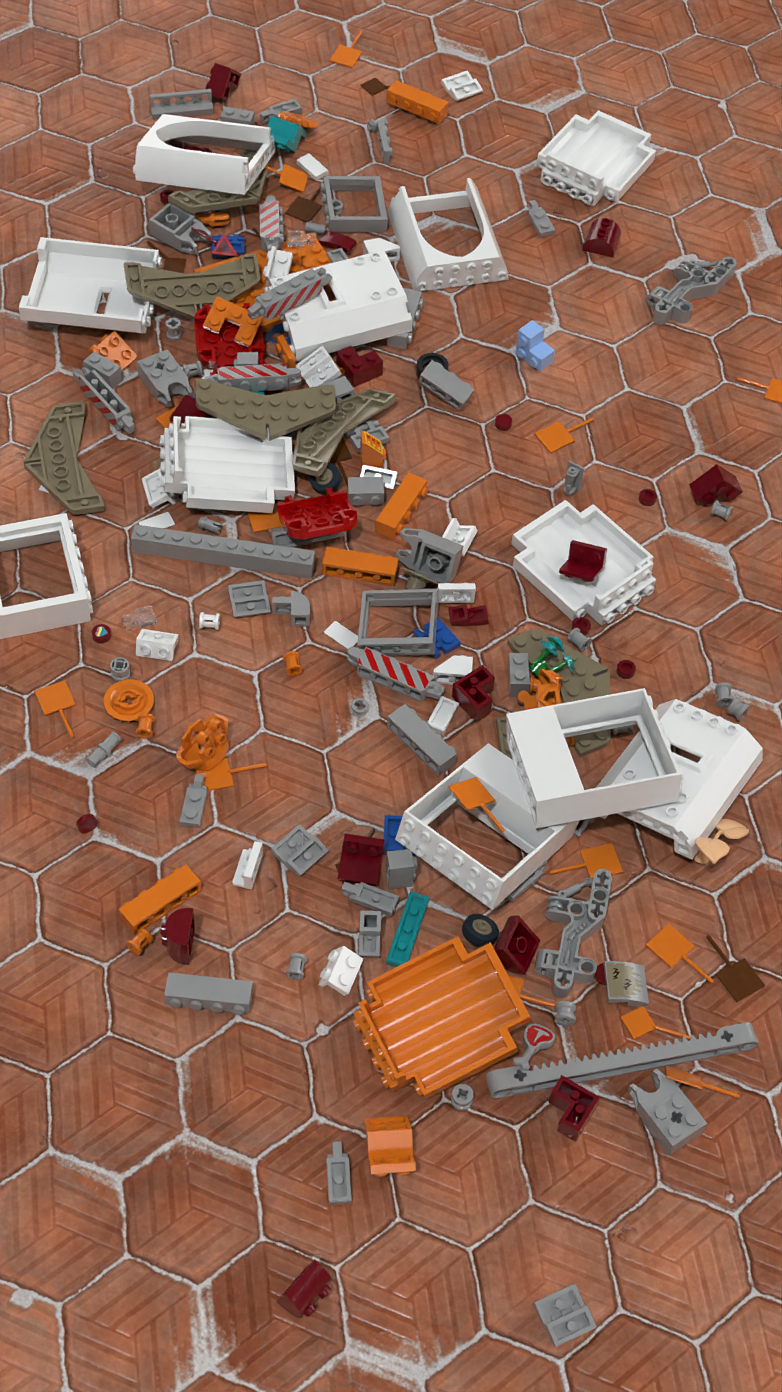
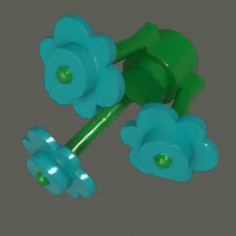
M547 636V642L541 640L540 642L546 649L529 666L533 673L538 677L540 669L547 670L546 668L549 666L544 659L550 652L558 656L555 649L563 652L562 655L565 662L549 670L556 671L568 665L571 673H573L574 659L570 655L566 657L564 654L563 642L556 636Z

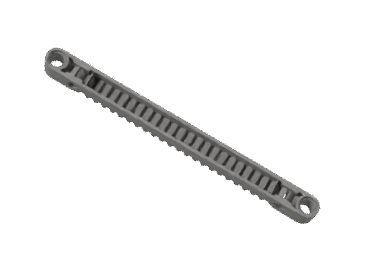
M747 1022L724 1026L717 1031L716 1036H712L710 1032H707L706 1037L699 1034L697 1039L691 1035L689 1041L686 1037H683L681 1043L675 1038L673 1044L669 1040H666L665 1045L659 1041L657 1047L650 1043L648 1049L644 1044L640 1050L633 1046L632 1052L628 1048H625L624 1053L617 1049L615 1055L612 1051H609L607 1057L601 1052L599 1058L592 1054L591 1060L584 1055L583 1061L578 1057L575 1058L574 1063L570 1059H567L566 1064L559 1060L558 1066L553 1062H550L549 1067L542 1063L541 1069L534 1065L533 1071L523 1070L520 1066H512L490 1071L485 1075L490 1097L497 1099L554 1088L561 1075L575 1083H582L665 1067V1065L671 1066L749 1051L756 1048L759 1042L752 1023Z

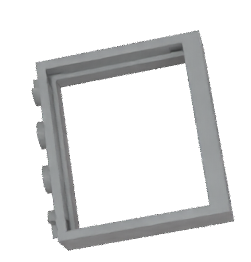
M380 176L323 177V183H320V192H323L322 203H325L323 213L326 214L325 224H328L329 231L386 232L388 218ZM331 191H373L377 216H335Z
M437 589L363 591L357 642L358 648L364 650L367 647L377 650L384 655L435 654L439 602ZM431 605L429 637L367 638L370 606Z

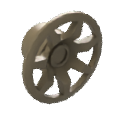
M401 568L409 574L405 589H424L426 583L438 585V582L407 568Z

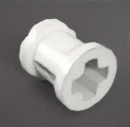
M200 613V629L208 627L219 630L220 613L216 615Z

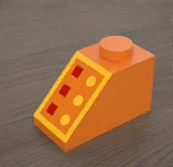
M361 431V467L363 465L382 467L383 459H386V450L382 449L381 441L366 431Z

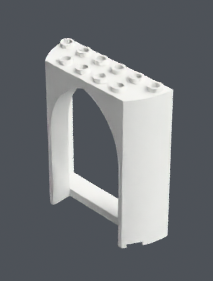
M162 114L137 145L133 173L137 181L245 195L275 153L274 138L270 136V127ZM171 140L255 150L258 152L249 163L248 157L180 149L170 146L168 143Z
M467 178L466 191L408 198L405 186L399 188V192L390 202L388 215L397 243L400 246V252L413 290L427 291L508 280V271L478 188L471 178ZM472 207L482 235V241L474 251L463 257L445 254L427 243L419 231L414 216L416 213Z

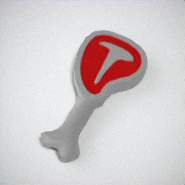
M539 1024L528 1025L523 1034V1046L526 1050L521 1057L513 1058L512 1062L514 1065L520 1066L523 1070H528L530 1068L529 1060L532 1055L536 1054L539 1050L552 1047L555 1041V1034L550 1029Z

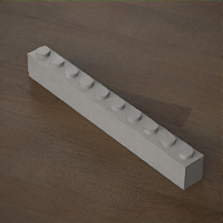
M135 524L131 536L132 552L310 579H312L315 567V551L137 524Z

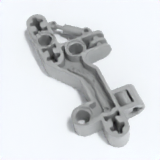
M725 257L721 261H715V263H710L709 261L696 262L694 260L690 262L687 260L682 261L673 271L675 278L679 282L671 290L657 286L646 297L647 304L654 308L653 321L658 325L667 323L671 318L680 323L689 322L693 305L688 301L714 296L734 276L737 261L732 257ZM710 266H715L711 271L703 269L710 268Z
M606 869L597 870L593 878L587 877L584 882L576 883L565 890H560L557 896H550L547 899L548 905L545 917L567 926L562 932L559 951L550 949L538 950L534 972L541 976L553 978L552 992L558 998L569 996L573 982L589 984L595 977L597 969L595 961L578 956L579 945L598 931L604 924L612 882V875ZM585 885L591 886L589 901L568 898L580 891L581 887ZM594 912H598L597 917H594ZM587 969L590 971V973H585L582 970ZM561 979L565 980L564 986H561Z

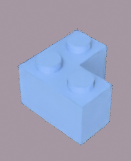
M532 320L518 330L515 354L530 364L531 367L541 372L554 362L555 350L543 342L545 329Z

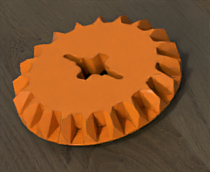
M284 111L278 113V118L298 124L301 127H317V122L306 116Z
M134 679L116 682L108 688L104 695L105 710L114 720L118 719L120 722L127 721L129 723L133 720L137 722L138 715L141 713L150 714L154 704V695L150 687ZM130 699V701H132V704H128L126 700Z

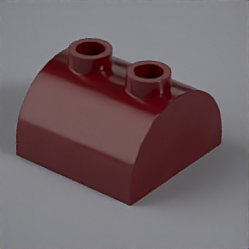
M608 218L594 220L590 225L582 251L613 258L621 237V229L618 224Z
M181 908L174 911L167 918L166 923L161 925L162 945L167 946L168 953L174 961L184 965H189L195 933L193 908Z
M513 915L507 919L494 950L505 970L516 974H526L540 939L519 915Z
M314 1259L276 1302L297 1318H301L303 1315L309 1317L317 1307L313 1304L316 1299L320 1297L323 1300L331 1291V1288L328 1286L332 1281L331 1277L324 1267Z

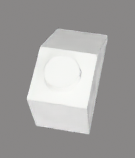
M381 238L363 241L364 255L385 250L390 262L400 260L399 245Z
M465 655L452 656L434 669L433 681L438 684L453 685L454 682L472 672L473 657Z

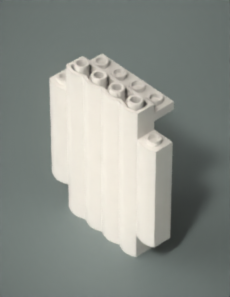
M597 111L590 120L575 115L539 152L537 165L543 169L540 181L544 185L554 187L559 192L567 193L572 198L582 200L590 206H595L603 196L610 201L618 202L654 161L656 150L648 147L651 134L601 111Z
M174 416L173 423H169V428H164V435H160V446H163L160 449V459H163V462L160 464V473L164 475L161 476L160 486L164 487V492L183 493L182 501L186 502V508L273 513L274 500H285V497L289 495L294 498L295 482L291 437L280 436L269 441V430L266 428L265 441L221 419L190 416L185 417V423H181V429H179L181 417Z
M564 500L513 534L512 545L521 552L514 557L513 567L572 621L575 618L584 617L587 612L601 626L606 623L609 624L615 619V616L624 614L629 606L637 605L642 597L651 595L655 590L656 579L652 576L653 556L594 504L580 513L569 502ZM572 540L607 548L605 568L594 581L585 582L580 578H569L559 573V569L568 560L570 542Z

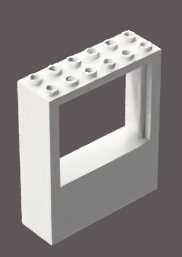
M67 513L0 526V552L61 540L74 594L8 607L2 606L0 597V639L91 621L90 614L93 613L91 595L88 588H86L88 583L84 575L83 563L80 560L81 555L77 547L76 535L74 532H71L74 531L72 520H68Z
M645 688L506 714V741L536 829L679 801V793L682 792L680 779H683V772L681 767L677 766L676 755L674 752H671L670 740L665 738L664 726L662 723H659L658 712L656 709H653L652 698L650 695H647ZM638 724L658 776L584 790L565 737Z
M488 743L404 811L395 840L493 910L573 837L579 821L536 829L513 760ZM477 777L495 799V802L485 806L505 829L504 832L500 831L481 806L468 812L528 853L504 877L500 878L428 826L429 823L455 802L466 810L448 786Z

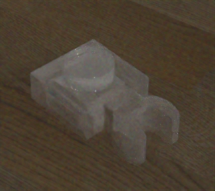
M288 230V246L304 247V244L316 245V233L305 234V231Z
M151 605L133 610V615L124 614L121 616L122 622L129 621L124 624L125 630L132 629L134 625H138L140 629L157 624V618Z

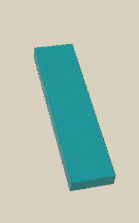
M410 891L386 959V965L398 967L409 961L430 897Z

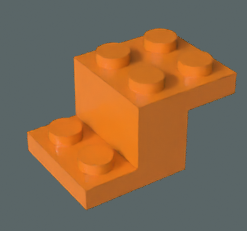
M408 1115L364 1118L367 1160L370 1173L375 1174V1176H386L388 1173L397 1172V1174L406 1175L410 1171H416L413 1156L412 1128Z

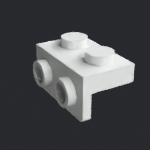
M452 518L442 537L463 545L461 556H464L477 533L476 526L459 525L457 519Z
M342 946L330 952L328 956L329 962L320 974L319 986L324 987L328 985L345 996L350 992L363 958Z

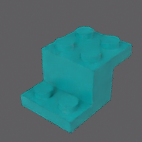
M271 116L267 126L271 128L270 136L274 138L275 149L278 147L286 153H290V151L296 152L300 138H306L308 134L300 125Z

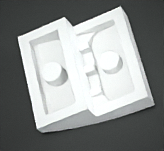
M468 71L441 80L443 88L456 101L483 92L477 79H472Z
M323 345L296 364V368L300 369L301 376L310 388L330 382L342 375Z

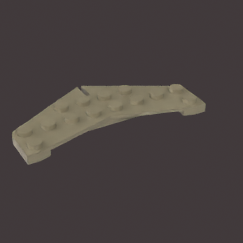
M245 149L240 154V157H248L250 163L257 152ZM263 168L245 195L204 189H194L188 192L180 190L168 195V201L190 214L257 204L260 201L268 170Z
M256 253L240 256V259L200 273L184 274L141 266L140 263L125 262L123 265L127 291L131 295L193 320L195 313H197V307H199V310L206 304H210V307H212L216 296L232 302L258 285L260 280Z
M195 379L196 407L199 410L265 441L266 428L269 430L270 441L335 413L334 385H322L266 396L206 379Z
M366 389L336 402L333 415L298 429L292 460L294 470L319 477L325 471L343 435L383 409L388 408L396 401V395L377 389Z
M84 401L53 406L24 459L25 469L73 515L105 511L101 495L97 493L77 460L86 414Z
M533 629L509 638L507 644L514 653H528V662L532 664L546 649L540 641L547 642V636L550 635L542 630ZM563 643L566 657L570 655L574 659L573 673H571L568 665L554 671L560 677L563 676L560 688L563 703L610 695V671L607 672L608 668ZM555 649L558 656L550 652L544 659L549 666L546 668L547 670L565 662L562 651ZM611 729L573 736L575 740L574 748L579 757L607 747L611 739Z

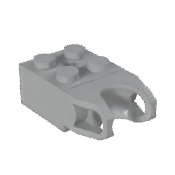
M170 202L149 219L150 235L181 252L196 254L197 245L194 241L210 242L191 230V227L203 231L212 238L211 232L202 222L196 220L194 215Z
M168 349L137 361L139 378L152 396L166 407L172 406L170 396L174 394L192 397L193 392L188 383V377Z
M403 528L400 531V536L410 544L412 550L399 549L395 553V557L419 574L440 583H451L456 577L464 546L423 529Z
M656 1068L651 1075L657 1089L656 1092H645L635 1084H631L628 1087V1092L634 1102L637 1113L643 1119L642 1122L667 1155L670 1156L702 1135L707 1122L674 1080L666 1078V1075Z

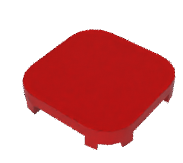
M243 303L242 308L247 310L251 307L250 303ZM210 304L203 305V308L195 313L196 353L202 365L216 369L218 364L225 363V367L234 366V360L237 359V352H258V359L264 358L265 345L262 322L251 346L246 347L234 342L240 326L229 321H224L219 334L203 328V324L211 309Z
M326 488V495L296 501L289 495L285 497L284 502L277 503L279 520L287 535L294 539H309L353 529L358 524L357 509L351 505L345 490L333 492V488Z

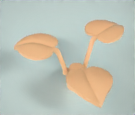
M721 819L716 825V828L720 831L717 832L714 839L698 837L696 839L695 845L699 851L693 859L701 864H706L709 860L715 864L720 858L727 855L730 850L725 842L718 839L719 836L724 834L727 838L739 839L749 833V829L734 820Z

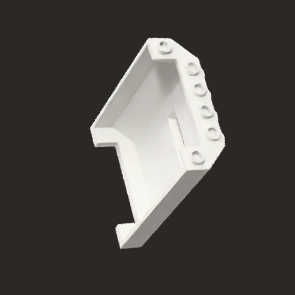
M40 237L37 247L39 259L29 294L28 296L22 295L19 305L21 320L146 333L147 326L150 327L151 324L150 315L154 313V305L149 301L131 295L127 291L123 265L125 262L140 263L141 266L159 269L162 266V257H159V250ZM102 293H109L104 314H97Z
M385 250L312 268L316 270L323 267L326 270L325 275L328 273L332 276L329 284L336 300L330 302L322 287V292L319 295L279 315V319L283 320L284 331H288L291 338V345L289 347L296 357V362L305 359L322 345L328 353L349 346L354 347L412 331L411 313H408L406 302H408L407 296ZM307 270L266 280L264 292Z
M674 699L659 704L656 708L659 716L658 721L664 726L665 738H669L670 745L696 755L701 759L696 763L675 753L677 766L681 767L683 772V779H680L682 792L679 793L678 802L617 814L674 839V852L693 859L699 851L695 845L696 839L698 837H709L762 762L763 748L747 729L741 725L734 724L720 716H715L703 709L696 708L687 702ZM640 731L596 788L658 776ZM608 815L600 816V818L606 819Z

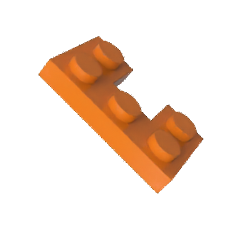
M216 296L203 324V328L219 334L224 321H229L240 326L234 342L248 347L251 346L263 316L252 320L248 316L247 309Z

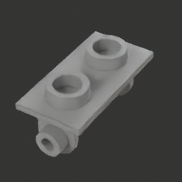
M568 461L564 484V493L567 496H571L575 491L581 492L585 469L571 461Z

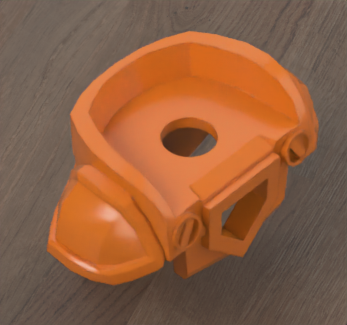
M540 669L538 678L542 685L537 686L535 695L530 696L527 691L523 690L518 693L517 701L520 704H524V710L561 704L560 688L563 676L560 677L559 674L552 670Z
M213 714L203 722L201 719H198L191 726H187L186 732L181 739L182 746L176 752L177 761L190 770L207 771L218 765L229 749L226 739L229 724L228 718L223 715Z

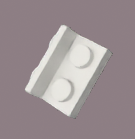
M272 246L271 251H268L267 254L268 265L263 270L265 279L268 280L289 274L293 253L276 250V246Z
M160 469L142 478L148 503L152 508L167 500L172 505L176 503L174 498L176 493L164 492V487L160 486L161 476H164L163 473H160Z
M438 583V603H474L475 583Z
M141 629L136 639V655L172 661L179 634Z
M254 841L252 849H243L232 882L234 886L252 890L263 856L262 843Z

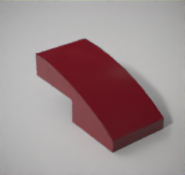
M326 231L319 240L321 246H331L335 250L342 248L345 253H349L357 244L355 239L332 231Z
M467 604L448 608L451 625L479 626L489 624L486 605L468 608Z

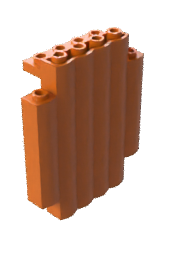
M459 936L368 981L367 984L370 989L366 991L373 1003L368 1005L365 999L358 1003L361 1009L353 1012L356 1017L353 1023L358 1032L363 1031L365 1038L362 1041L367 1051L371 1049L374 1057L371 1058L377 1070L381 1068L384 1074L380 1078L385 1088L390 1087L392 1092L416 1081L417 1083L413 1085L418 1095L423 1094L425 1100L517 1053V1046L509 1032L531 1021L526 1007L491 942L468 954Z

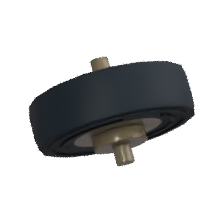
M328 463L325 471L319 477L310 475L311 486L316 492L326 494V488H333L334 492L339 487L342 479L340 470L332 463Z
M469 915L462 925L463 936L467 941L478 947H482L490 942L493 945L498 938V926L485 915Z

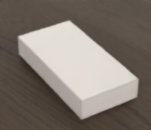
M307 154L297 159V165L315 181L328 175V170L312 155Z
M442 696L427 722L434 732L444 735L459 708V703Z

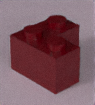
M215 63L211 68V77L206 84V89H211L212 96L227 101L231 87H238L242 74L232 68Z
M352 346L336 351L337 365L345 370L344 376L353 388L382 376L383 360L375 351L359 356Z
M718 464L689 484L696 501L704 506L711 504L719 496L730 502L743 493L736 476Z
M483 665L454 682L452 688L453 699L459 703L475 722L489 714L492 706V698L488 693L493 691L495 677Z
M563 1075L560 1076L551 1091L548 1103L565 1112L559 1121L557 1131L576 1142L597 1108L600 1097Z

